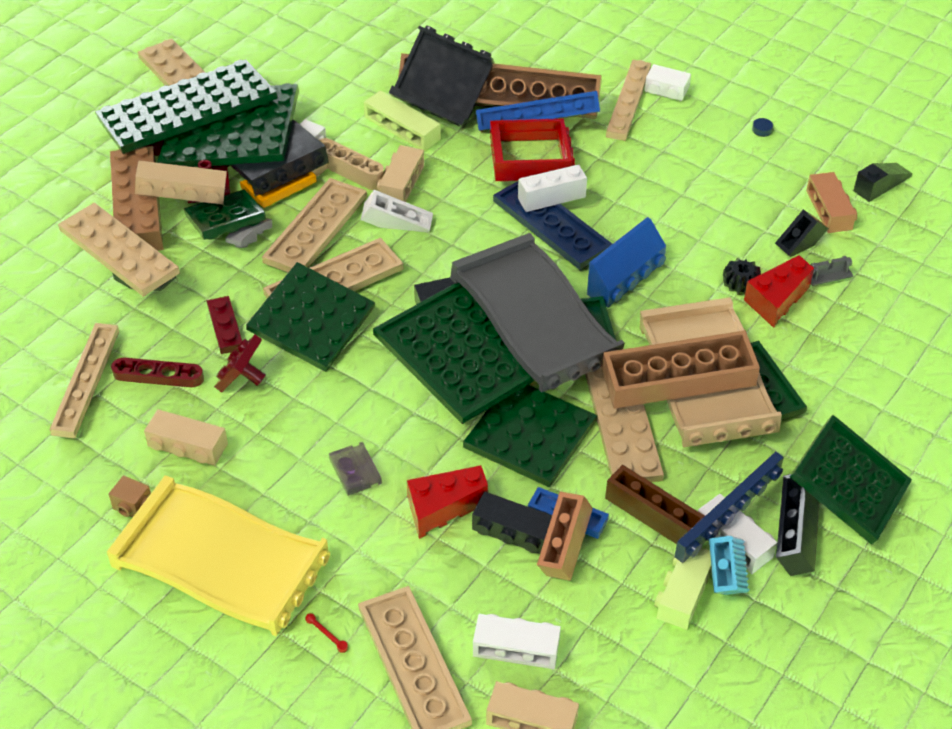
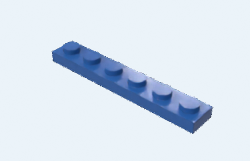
M592 91L476 110L478 129L482 131L489 130L490 121L558 119L600 112L598 92Z

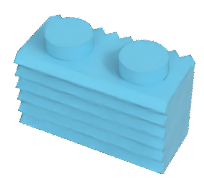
M734 536L709 539L714 593L729 595L747 593L750 590L748 588L749 583L747 582L749 578L746 577L748 573L745 566L747 562L744 555L746 551L743 550L745 548L743 545L745 541Z

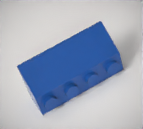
M645 218L589 262L587 295L590 297L603 296L607 308L614 302H618L629 290H633L641 280L648 278L651 272L657 267H661L666 260V244L650 218Z

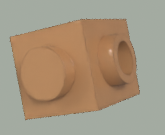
M123 475L108 494L114 510L125 517H133L150 496L151 492L148 485Z

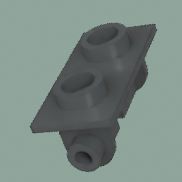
M842 256L841 258L832 259L831 263L829 261L811 263V266L814 267L811 280L812 286L853 277L849 266H852V259L850 257Z

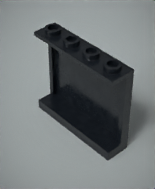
M428 25L425 28L419 26V34L395 86H391L389 94L465 129L495 63L491 57L492 54L485 50L478 52L473 49L471 44L464 41L461 44L455 42V38L446 33L443 36L437 34V30Z
M293 119L284 161L227 165V167L231 166L252 185L254 196L256 197L328 164L329 160L326 146Z

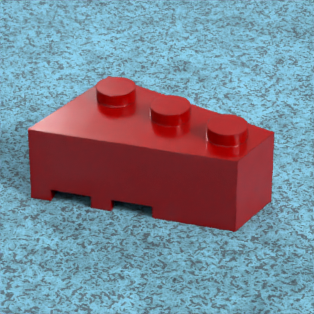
M798 255L747 281L744 301L774 328L778 320L789 311L791 305L796 303L810 288L814 267Z
M482 465L407 480L408 502L419 539L426 536V532L437 526L441 528L447 525V521L457 516L461 518L475 510L484 491L488 492V483Z

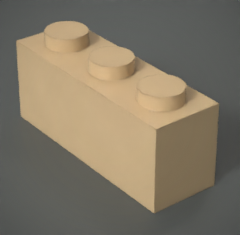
M400 145L397 152L393 153L390 165L386 166L383 178L379 179L377 191L406 202L424 168V150Z
M159 409L144 430L148 447L214 466L228 445L225 428Z
M496 681L486 710V725L500 729H575L579 703L573 702L566 697L558 698L546 695L540 690L520 688L510 682L501 683Z

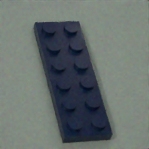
M519 181L493 195V202L579 270L589 265L590 261L612 245L610 241L561 204L525 212L518 199Z

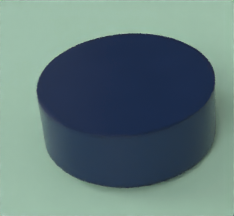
M766 118L754 120L752 126L754 134L765 137L772 133V121Z

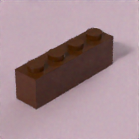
M623 464L607 480L606 500L675 544L705 517V515Z

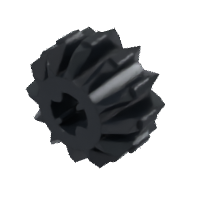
M737 258L736 261H729L723 270L724 286H727L729 291L735 290L737 295L740 292L745 294L747 281L761 275L760 267L755 265V261L748 262L747 258L745 260Z

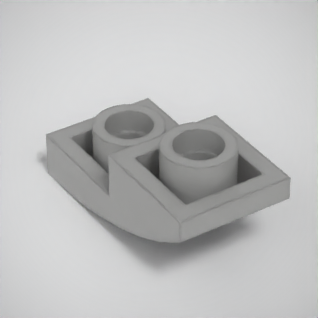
M266 218V220L261 221L257 225H248L236 232L229 233L226 237V242L235 244V247L238 248L248 247V244L257 241V234H262L264 230L272 228V219Z

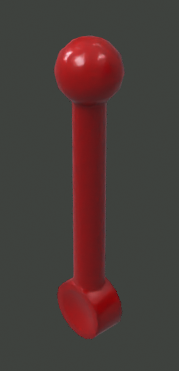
M313 613L306 615L305 621L313 624L335 643L338 652L345 653L348 650L347 642L338 640L316 620V616Z

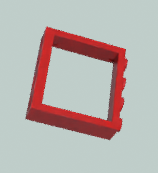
M564 118L490 121V142L495 181H519L520 178L575 166L571 137H569V127H565ZM558 140L561 159L503 161L501 141Z

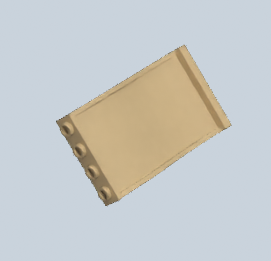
M731 297L640 311V330L642 334H645L649 345L744 330L733 309ZM760 373L756 386L667 400L673 420L682 438L683 448L780 432L782 414L775 410L766 392Z

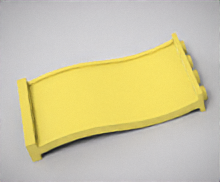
M165 475L108 549L107 555L111 567L117 570H121L124 567L156 578L226 615L251 625L268 629L272 635L277 636L280 630L288 625L294 608L301 605L307 588L315 583L321 566L327 564L330 558V551H328V542L325 538H322L321 541H316L290 533L212 494L177 484L174 478Z

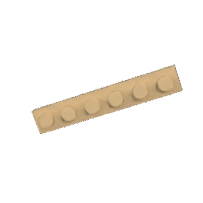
M632 60L606 131L607 138L626 141L645 87L646 76L651 69V63L642 60Z
M95 323L50 427L51 436L76 438L118 337V325Z

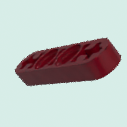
M123 357L114 360L111 364L113 376L119 381L190 388L197 387L204 381L201 366L192 363ZM143 369H152L148 374L140 373ZM167 371L175 372L172 376L163 375Z

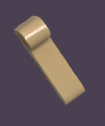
M319 139L326 146L329 163L312 171L316 177L321 175L326 169H329L367 189L377 190V183L384 176L382 164L331 139Z

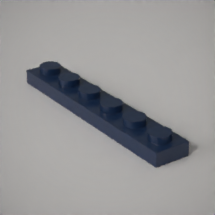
M775 451L677 541L674 557L681 563H684L690 556L692 558L695 557L706 541H709L710 538H715L723 525L728 526L738 511H744L751 503L753 497L756 495L760 496L767 488V484L772 480L776 481L781 476L784 457Z

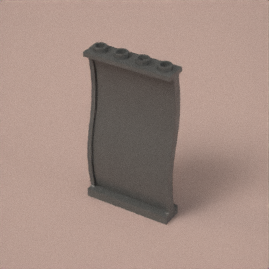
M528 233L453 261L450 279L454 284L460 283L478 302L509 351L524 370L539 384V390L542 393L549 389H555L570 380H576L586 373L597 371L602 367L604 352L622 350L625 343L623 340L617 342L602 328L588 311L563 272L535 244V238L532 234Z

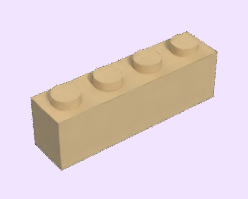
M138 161L135 194L223 204L227 171Z

